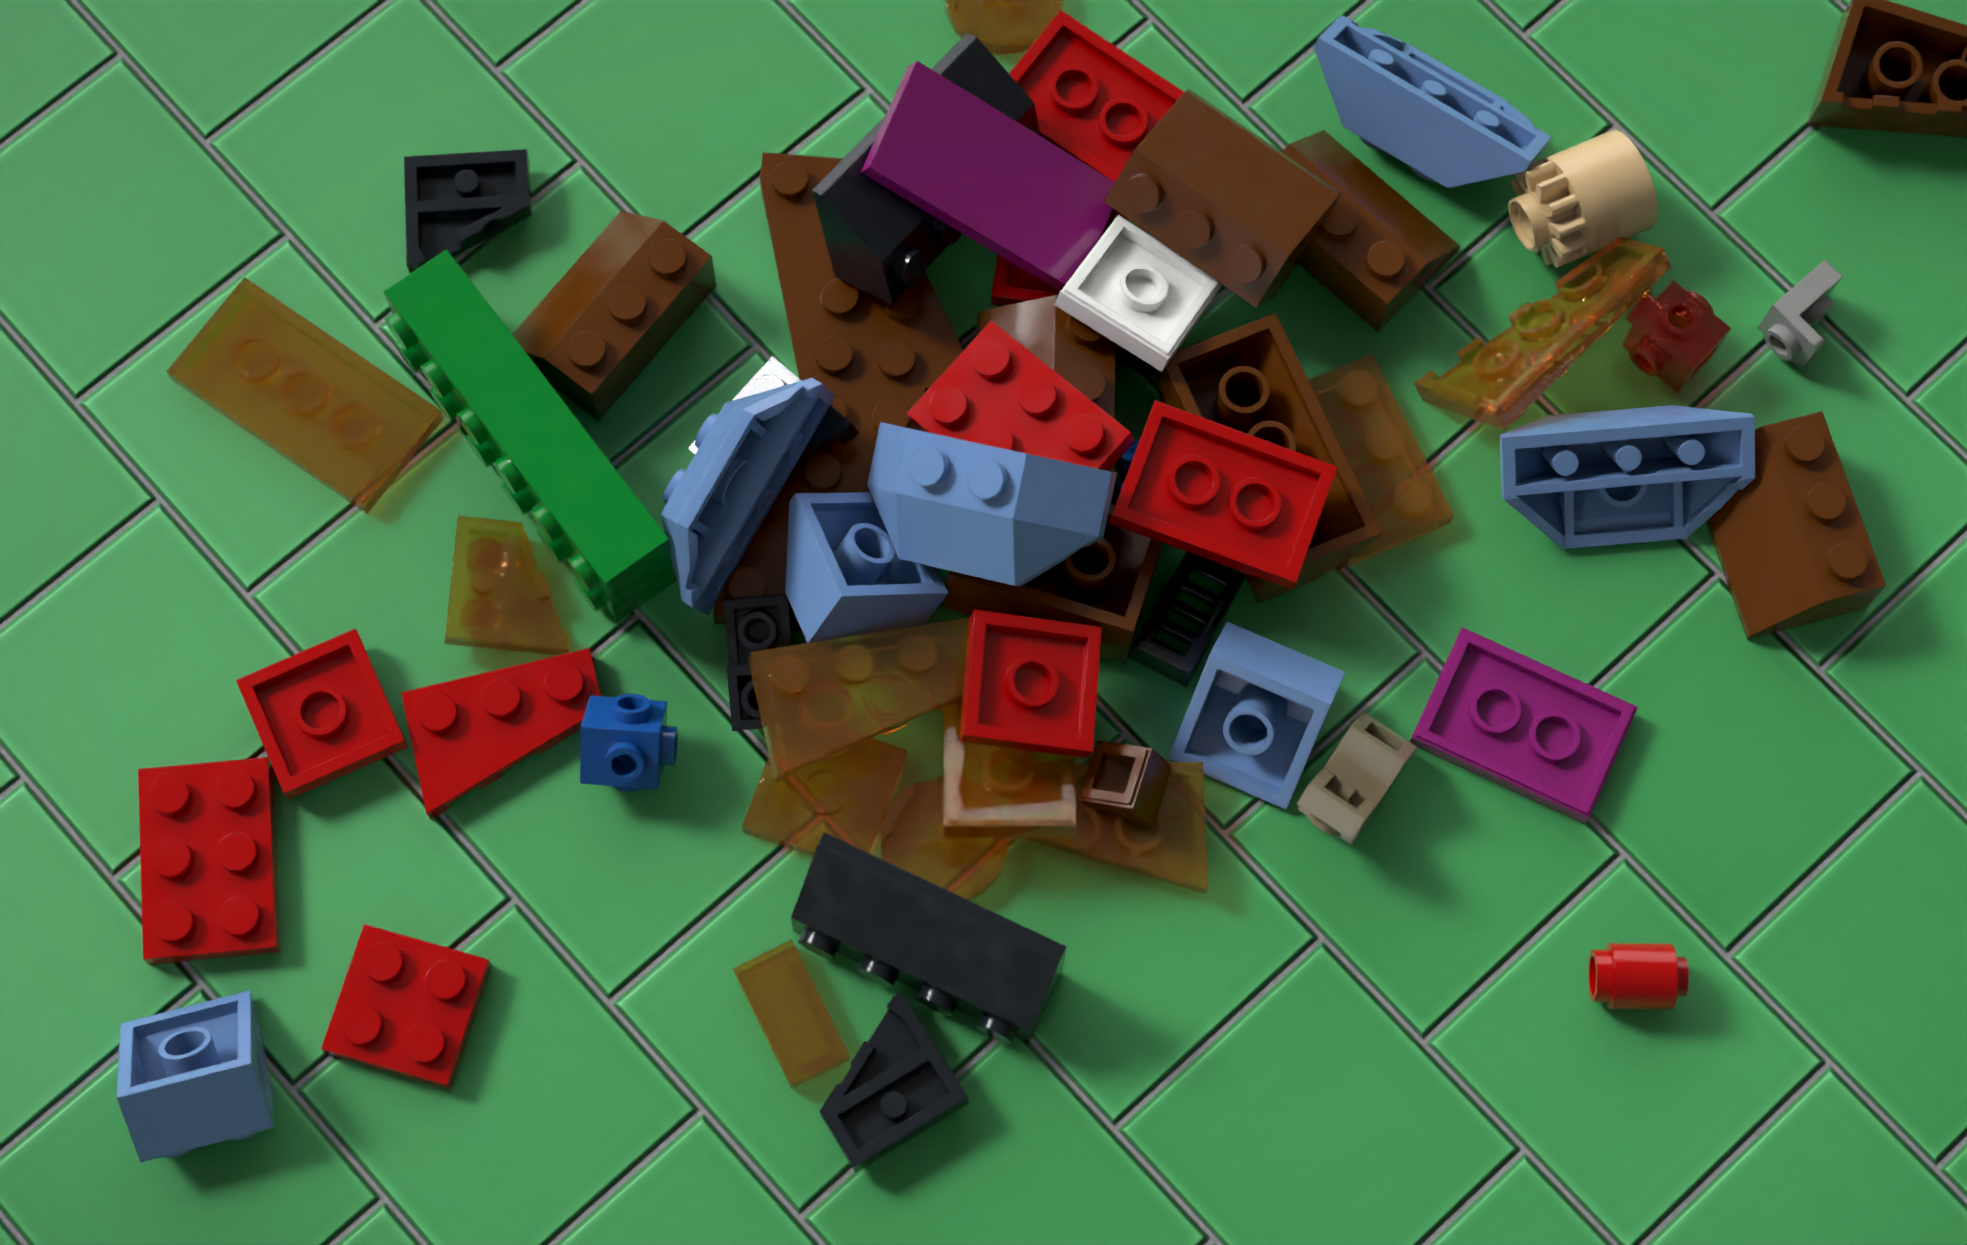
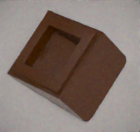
M1097 740L1078 801L1082 804L1132 820L1154 824L1171 774V765L1152 748Z

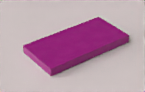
M915 61L907 66L860 172L1059 292L1100 240L1113 209L1103 201L1114 185V181L919 61Z

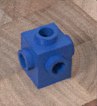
M623 694L617 697L590 695L580 732V784L613 786L615 789L625 792H635L643 789L658 790L664 765L674 766L677 756L678 727L667 726L668 701L649 700L647 697L639 694Z

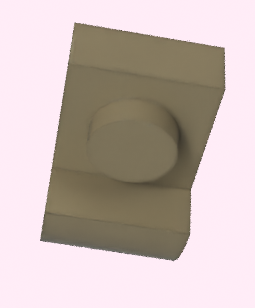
M1363 712L1349 727L1325 767L1305 789L1297 802V805H1299L1298 810L1307 815L1311 823L1323 832L1340 837L1352 845L1418 747Z

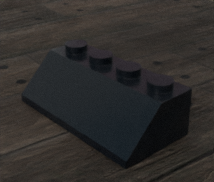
M966 33L932 68L933 71L1041 136L1034 102L978 37ZM883 118L812 190L835 277L893 304L910 286L916 284L922 278L930 264L949 245L954 244L961 237L962 233L860 173L884 121Z
M825 832L817 845L791 916L793 931L801 935L798 943L809 951L831 960L834 959L838 952L859 962L860 965L857 971L866 978L889 988L893 987L895 981H899L920 991L916 999L923 1005L948 1016H952L955 1009L962 1011L979 1020L976 1025L979 1031L1006 1044H1012L1015 1037L1027 1043L1030 1042L1062 975L1067 946Z

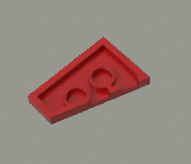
M590 648L401 692L426 814L430 820L450 808L449 804L475 788L480 787V789H483L501 778L500 773L534 753L541 754L581 730L590 695L601 696Z

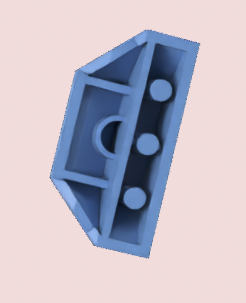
M1341 15L1316 41L1314 50L1342 126L1358 135L1361 141L1368 147L1378 151H1385L1411 166L1412 170L1425 180L1438 182L1446 188L1525 172L1547 147L1551 136L1545 131L1534 127L1531 120L1510 102L1412 45L1376 29L1358 27L1359 24L1350 18Z
M808 378L726 402L718 415H710L703 423L695 441V446L699 449L686 470H678L671 478L663 495V502L666 505L660 514L665 534L669 538L671 545L670 556L681 600L685 604L707 616L709 615L835 398V395L823 383L814 378Z
M1668 405L1549 415L1499 435L1501 497L1562 549L1688 538L1720 510L1738 489H1744L1755 479V416L1750 413Z
M880 422L867 486L899 559L1013 586H1022L1061 563L1082 547H1087L1103 538L1117 473Z

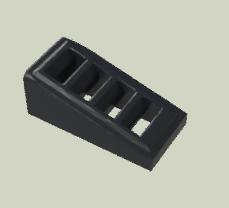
M1187 552L1135 641L1130 659L1187 687L1241 588L1245 577L1215 561ZM1194 570L1225 586L1220 596L1189 581L1188 578ZM1181 591L1212 606L1210 614L1207 615L1178 600ZM1172 611L1201 626L1202 628L1198 635L1168 620L1167 617ZM1162 631L1191 646L1187 654L1156 639L1159 632Z

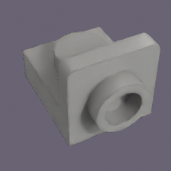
M1826 260L1821 262L1774 303L1757 327L1764 334L1769 348L1781 359L1791 360L1799 369H1803L1809 364L1824 345L1823 338L1812 326L1835 305V302L1829 295L1842 278Z

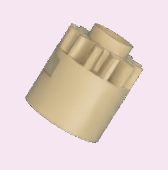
M1611 130L1534 162L1527 171L1516 173V179L1511 180V185L1518 197L1509 201V215L1515 233L1527 250H1534L1535 253L1542 251V257L1547 266L1554 264L1558 268L1651 229L1657 222L1658 203L1648 168L1633 142L1619 130Z

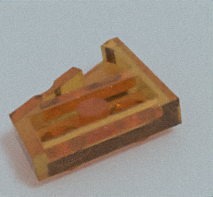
M458 515L444 644L548 655H562L569 652L570 639L566 630H563L550 600V590L542 571L536 566L532 556L533 549L522 522Z

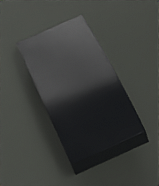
M786 593L725 598L723 602L729 660L727 679L732 731L797 726L791 608Z

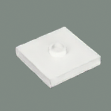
M1118 215L1060 291L1054 305L1162 372L1213 301L1222 284L1151 234Z

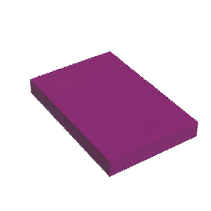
M1462 627L1409 742L1428 753L1586 824L1638 707Z

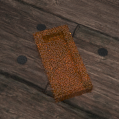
M792 939L732 968L791 1089L850 1060V1055Z

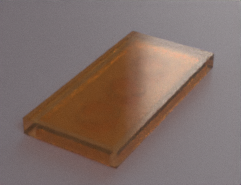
M245 277L166 371L171 380L366 514L369 513L444 419L441 410Z

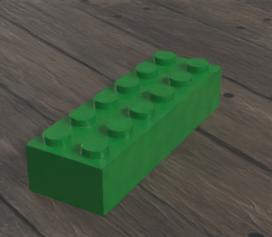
M447 249L383 291L392 312L384 320L397 339L394 344L398 352L415 374L422 370L432 385V388L429 390L444 414L450 420L458 417L468 433L465 438L482 464L486 468L494 464L504 481L501 486L515 508L522 515L530 511L534 521L541 529L537 532L538 536L558 563L568 558L567 562L577 577L574 583L595 612L604 606L614 620L618 622L677 581L670 556L671 545L669 538Z

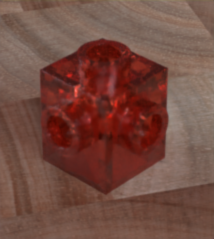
M1673 280L1658 297L1649 291L1632 308L1625 318L1632 326L1621 346L1628 351L1631 361L1639 370L1649 376H1658L1679 393L1718 352L1731 328L1714 314L1713 308L1703 296L1695 291L1685 290Z

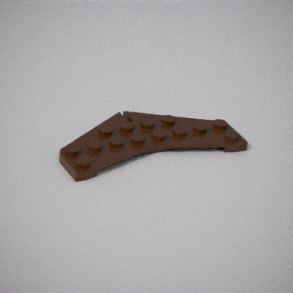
M763 152L760 188L799 379L814 378L823 383L835 395L831 406L850 421L860 433L853 440L842 444L837 438L806 452L808 461L793 468L717 599L713 612L714 624L725 625L723 602L725 598L785 593L789 502L795 493L870 492L867 482L880 422L920 430L911 422L906 413L964 351L926 272L916 284L910 286L893 304L835 277L812 190L843 158ZM790 604L792 630L802 631Z

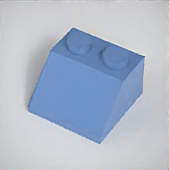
M870 492L795 493L789 502L785 593L807 643L914 639L948 594L938 569L899 559Z
M1227 622L1209 654L1168 759L1286 810L1345 672Z
M251 990L121 1023L117 1101L140 1162L160 1157L173 1158L182 1156L194 1148L229 1139H247L259 1131L273 1128V1089Z

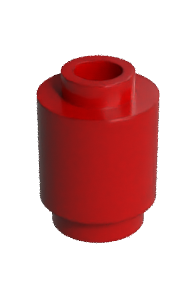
M1608 943L1605 950H1591L1588 964V985L1591 1001L1606 1002L1608 1009L1673 1010L1677 996H1686L1688 992L1689 971L1686 957H1677L1675 948L1671 943Z

